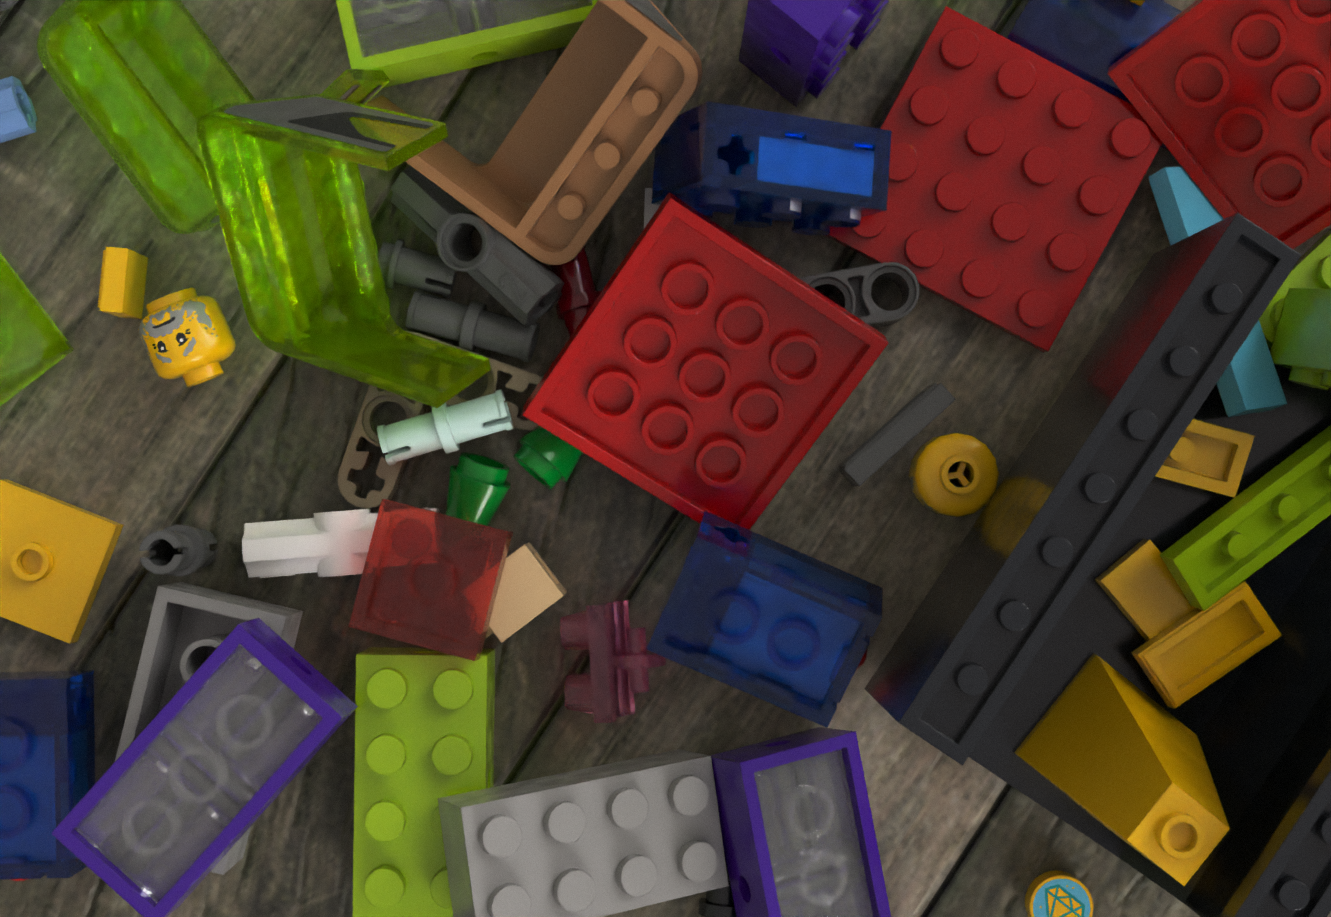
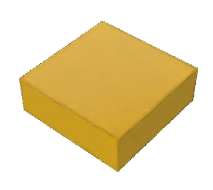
M106 246V250H103L97 307L100 308L99 311L121 318L142 319L148 257L128 248Z

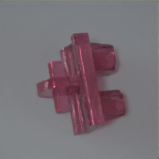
M628 600L607 601L586 606V611L567 615L560 619L561 643L564 649H589L591 673H574L566 676L564 683L565 707L567 710L593 714L594 723H612L616 721L617 717L635 714L634 693L650 691L648 668L666 665V651L647 650L646 627L630 628Z

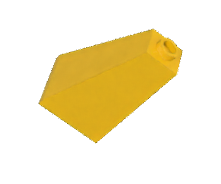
M1092 654L1014 752L1114 834L1183 886L1187 884L1230 830L1198 736L1097 654Z

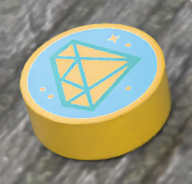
M1055 870L1045 872L1032 881L1026 892L1025 908L1028 917H1092L1093 900L1088 889L1075 876L1064 871Z

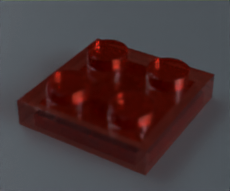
M382 499L348 627L472 661L479 660L513 532L398 501Z

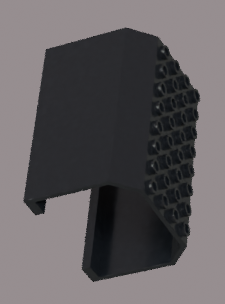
M1239 213L1227 217L1153 254L864 689L899 724L962 766L968 757L1119 857L1183 902L1200 917H1327L1331 912V515L1244 580L1282 636L1175 709L1166 705L1131 653L1147 641L1095 580L1142 539H1150L1162 553L1233 499L1230 496L1155 477L1193 418L1255 436L1236 496L1331 425V388L1322 390L1291 382L1288 380L1291 369L1275 364L1274 366L1287 404L1266 412L1228 417L1216 383L1301 257V254ZM1093 653L1097 654L1198 736L1230 830L1185 886L1114 834L1014 753Z

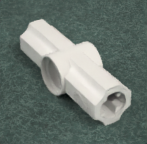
M439 508L401 509L383 513H371V509L313 513L314 518L244 523L242 554L248 578L293 576L295 574L318 572V577L373 573L375 568L443 562L444 542L441 540L443 527Z

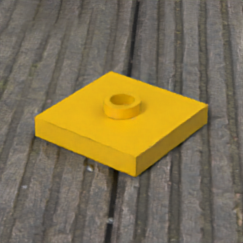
M0 479V617L69 644L78 642L124 525L8 479Z

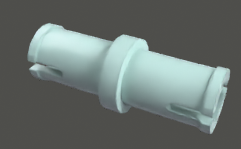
M502 389L496 390L495 393L449 407L445 401L431 405L432 412L389 425L377 426V434L383 454L388 453L385 455L386 462L391 466L399 461L442 448L448 454L460 450L459 443L502 430L514 429L508 404L504 402L505 396Z

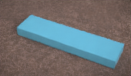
M1164 167L1148 177L1170 246L1223 220V217L1183 167ZM1259 320L1216 383L1228 417L1266 412L1287 404Z

